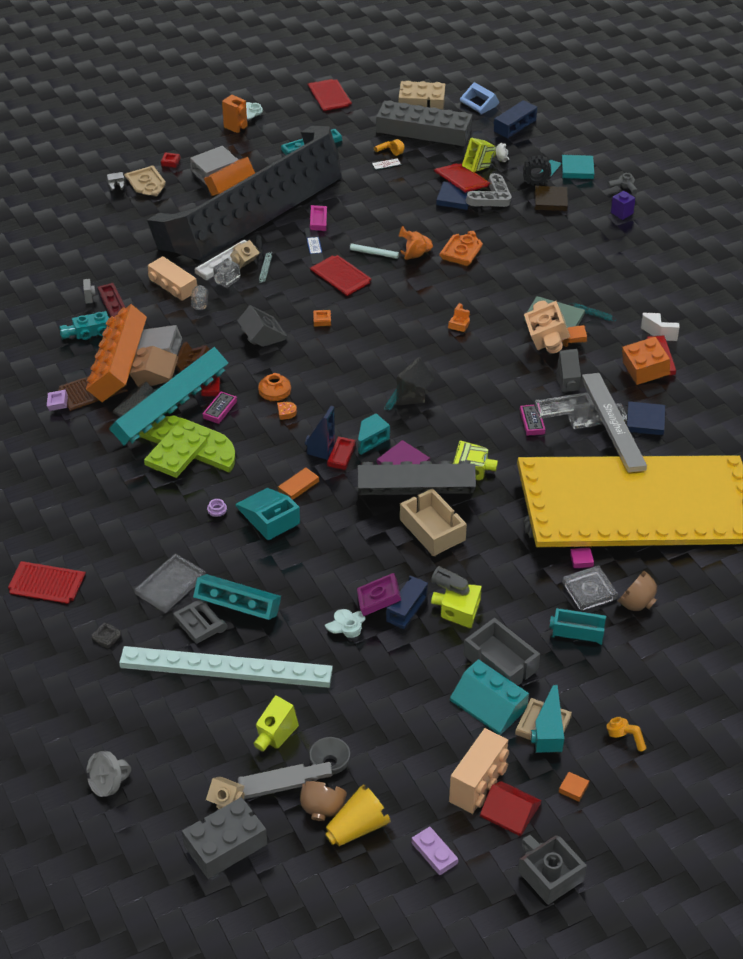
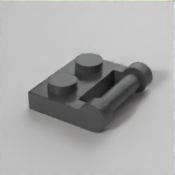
M201 599L173 613L176 622L196 644L217 632H224L228 626L224 620H220L208 607V602ZM198 611L203 612L212 624L209 625Z

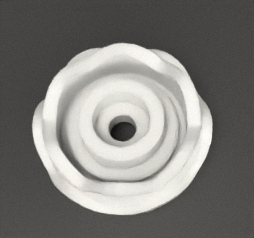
M503 143L497 145L496 155L499 161L506 162L509 160V157H507L508 150L505 148L506 144Z

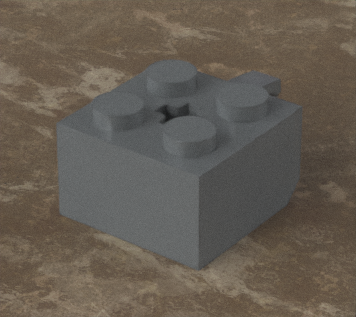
M531 835L522 839V848L526 853L525 856L519 859L518 872L547 905L584 881L587 865L560 836H554L545 843L540 844Z

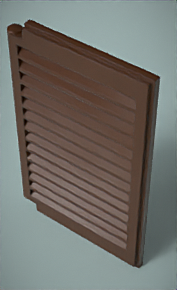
M88 377L59 386L58 391L66 390L68 394L67 407L70 411L100 401L86 390ZM122 387L110 397L127 392L126 387Z

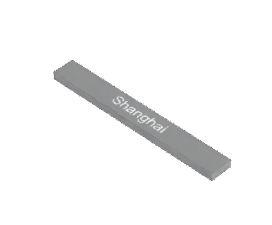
M600 373L583 374L581 380L627 472L646 471L647 464Z

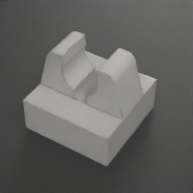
M123 172L107 174L108 187H110L112 192L115 191L114 186L117 185L120 186L121 190L124 189Z

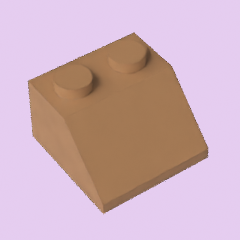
M155 346L142 347L136 352L129 374L139 389L166 383L173 377L178 356Z

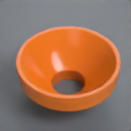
M273 373L267 375L259 382L258 391L260 396L266 400L279 401L289 396L291 385L286 377ZM270 380H279L276 383L270 382Z

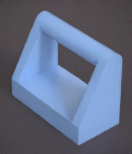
M475 82L460 98L461 103L480 114L495 108L500 103L493 92ZM478 96L485 100V103L480 107L470 101V99Z

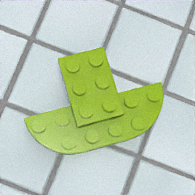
M174 415L166 416L158 424L154 422L152 424L153 427L147 433L141 432L139 434L140 437L158 444L144 459L145 465L175 478L181 474L193 459L229 473L235 464L234 446L224 434Z

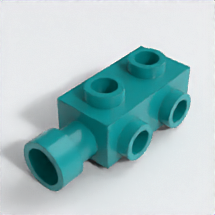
M97 312L95 314L72 318L73 325L59 326L62 340L76 335L77 339L82 338L83 340H87L91 336H103L102 334L107 327L106 322L109 319L107 312Z

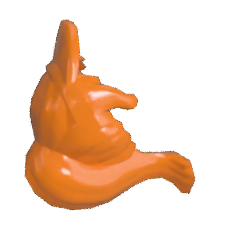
M404 226L401 227L399 237L406 238L407 243L406 253L402 250L400 252L405 255L404 258L406 260L418 258L433 248L432 241L428 237L416 231H406Z

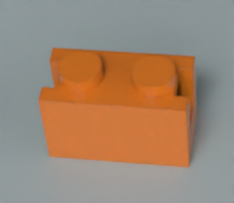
M230 95L222 101L224 128L239 133L241 128L247 127L246 100Z

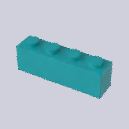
M208 574L197 577L193 595L194 598L268 620L277 616L281 600L279 595Z

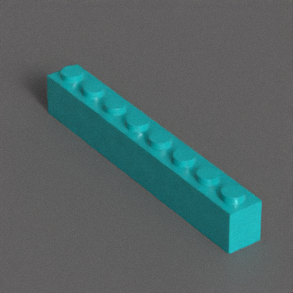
M213 347L116 420L109 429L123 445H126L128 442L134 443L140 438L139 434L141 432L147 433L153 427L152 424L154 422L158 424L165 418L164 415L167 412L169 415L178 408L176 405L186 403L190 399L189 395L193 394L195 396L202 390V385L208 386L214 380L213 377L215 375L217 378L226 371L224 368L228 364L227 360Z

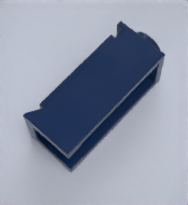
M409 576V581L400 590L401 601L386 608V622L405 629L427 598L428 583Z

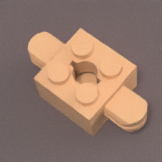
M539 301L533 305L532 311L524 314L537 350L546 348L549 353L559 352L563 346L562 341L569 338L570 334L557 301L549 304L546 301Z

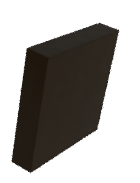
M535 186V210L567 211V187Z

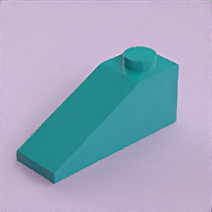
M558 685L552 686L535 721V728L530 733L531 743H535L536 752L563 751L564 732Z

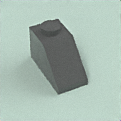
M577 349L559 351L556 378L562 392L580 389L581 373Z

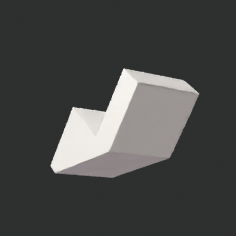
M643 313L641 329L652 336L664 335L667 341H677L680 328L679 323L661 322L660 313Z

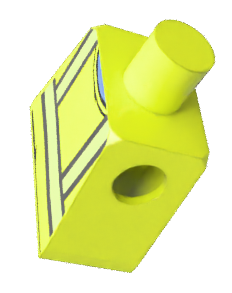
M470 138L462 166L472 172L488 168L492 158L496 156V147L485 140Z
M459 441L453 464H459V461L475 463L476 480L484 478L485 470L497 471L498 460L488 459L487 448Z

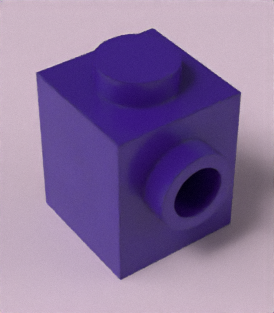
M625 191L616 194L612 198L611 213L622 220L634 213L635 197Z

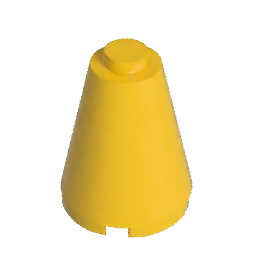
M363 784L326 826L328 832L325 833V836L332 845L336 843L338 846H341L389 824L391 820L388 814L383 816L381 811L384 807L369 788L366 789Z

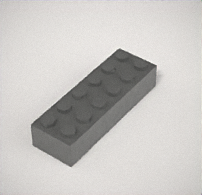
M384 101L376 116L377 133L465 146L472 130V114L442 110L435 107L429 108L421 105L416 106L407 103Z
M404 461L401 462V465H393V462H381V465H373V462H363L362 465H358V495L421 494L432 488L438 494H473L476 487L475 463L471 464L470 461H459V464H451V461H440L439 464H432L431 461H422L420 464Z

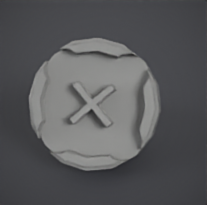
M109 751L96 752L88 761L87 773H90L88 784L97 796H111L117 792L121 781L129 776L131 767L125 760H117Z

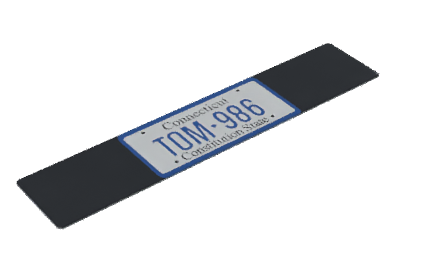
M304 228L312 264H318L324 260L317 230Z

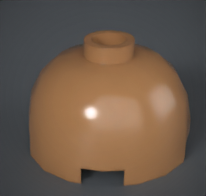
M643 571L620 597L618 602L631 611H641L645 607L650 609L656 602L654 598L657 593L655 580L647 572Z
M306 781L305 784H302L300 793L301 806L307 813L312 815L311 819L325 821V818L336 816L343 807L347 794L344 789L336 786L335 790L330 787H326V783Z

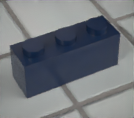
M524 100L494 118V132L506 138L511 137L536 120L537 106Z

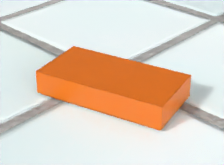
M304 468L278 486V491L294 500L318 483L319 476Z

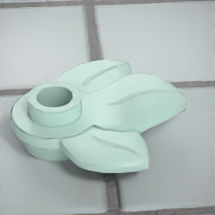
M246 102L247 120L259 116L263 112L259 103Z
M339 609L334 613L335 620L325 624V628L332 633L343 632L346 637L353 638L361 633L365 616H363L361 611L352 614L347 609Z

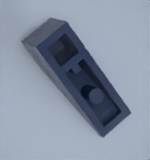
M334 406L329 407L312 433L305 440L307 454L327 460L335 445Z

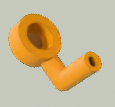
M399 139L391 142L387 141L374 147L375 152L390 148L395 156L404 152V144Z
M621 717L612 718L607 724L610 737L617 738L627 733L633 734L638 751L646 750L639 726L629 725L628 720Z

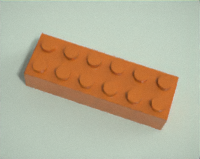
M132 304L126 308L123 307L115 317L111 316L107 320V327L102 334L103 339L99 343V351L95 355V363L91 367L92 372L87 378L86 390L101 402L124 387L128 380L147 318Z

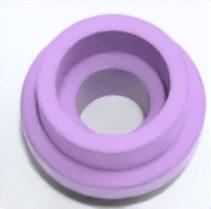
M213 499L209 502L207 511L211 516L218 517L226 513L227 506L223 500Z

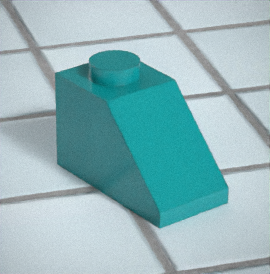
M374 414L361 421L358 438V453L360 455L390 439V425L378 414Z

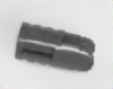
M441 566L435 569L431 579L433 584H437L448 591H453L460 595L469 594L468 581L463 579V577Z

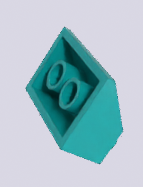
M478 659L464 672L450 697V701L501 735L525 712L528 706L529 693Z

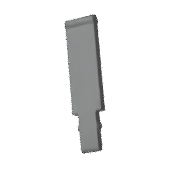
M330 762L313 764L308 767H304V764L239 777L238 783L245 786L243 790L245 800L247 798L302 787V784H305L306 781H316L321 778L332 776V768Z

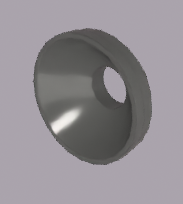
M325 737L319 739L310 749L311 764L317 765L324 763L326 759H334L337 763L331 766L332 774H337L348 766L350 749L339 738Z

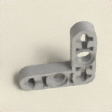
M495 173L490 174L488 180L491 191H470L467 193L466 203L471 206L505 207L510 205L512 198L503 177Z

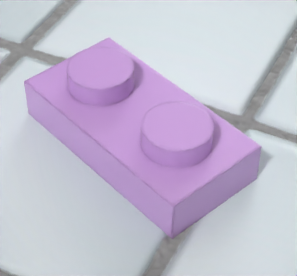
M430 826L411 838L413 846L439 876L458 864L457 856Z

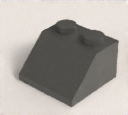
M251 305L237 320L241 325L240 329L247 334V339L254 345L259 344L264 347L286 340L288 337L273 316Z

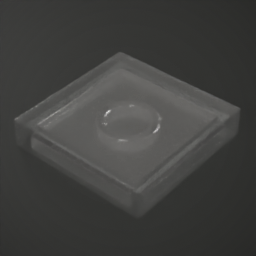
M600 566L563 577L562 583L581 611L615 600L618 597L617 591Z

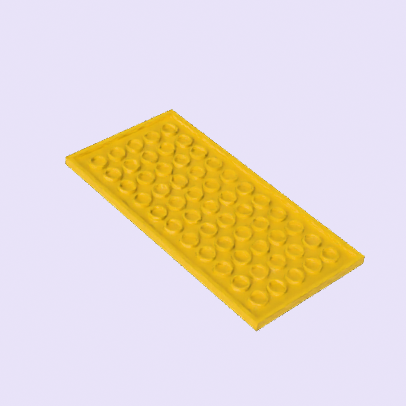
M643 456L647 464L646 471L630 473L627 472L620 457H518L517 465L536 547L743 544L742 460L740 456Z

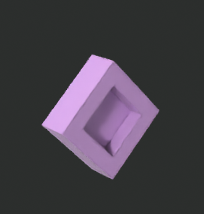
M66 390L48 393L47 408L49 411L67 408L68 394Z

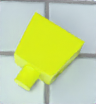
M468 585L470 590L468 595H460L447 589L445 594L433 592L431 604L441 606L442 618L472 628L481 600L482 586Z
M275 695L256 723L259 737L253 744L257 749L264 752L268 745L279 748L297 729L299 724L294 705Z

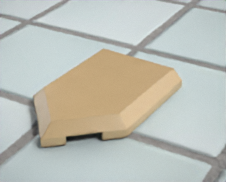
M154 166L124 174L134 190L140 194L158 196L166 184Z

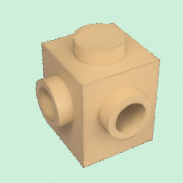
M248 240L243 244L238 243L232 248L233 252L230 257L232 262L241 269L254 261L259 255V251Z
M223 777L213 778L206 800L217 804L216 808L221 809L240 797L244 799L245 793L243 790L245 786Z

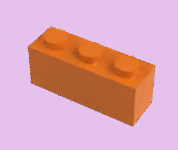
M245 157L205 177L204 181L212 196L219 195L255 174L249 158Z

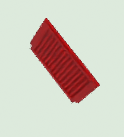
M337 79L308 84L323 111L348 107L352 104Z
M456 163L434 169V172L465 193L490 185V182L463 167L462 164Z
M339 255L331 256L310 268L311 271L346 296L370 284L369 281L372 280Z
M21 561L8 586L9 594L69 604L70 600H74L86 572Z

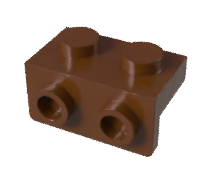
M184 342L179 351L175 369L180 373L210 349L207 345L192 349L188 342Z

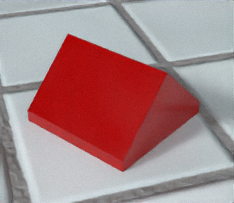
M500 781L492 784L480 817L521 836L542 800Z

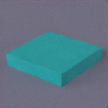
M562 155V178L594 179L593 156Z

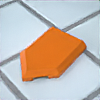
M469 231L465 235L455 234L449 239L439 256L444 260L468 266L483 246V243L480 239L478 240L474 231Z

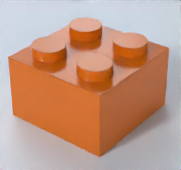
M656 337L622 347L623 363L636 385L670 375V358Z

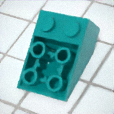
M269 488L235 504L239 511L267 540L300 524V507L288 495Z

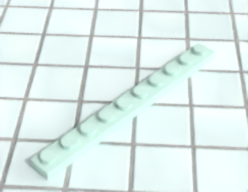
M124 646L119 662L120 668L327 688H330L333 671L330 665Z

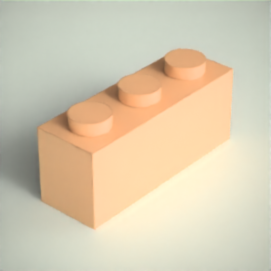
M162 256L148 265L149 279L183 301L198 292L196 278Z

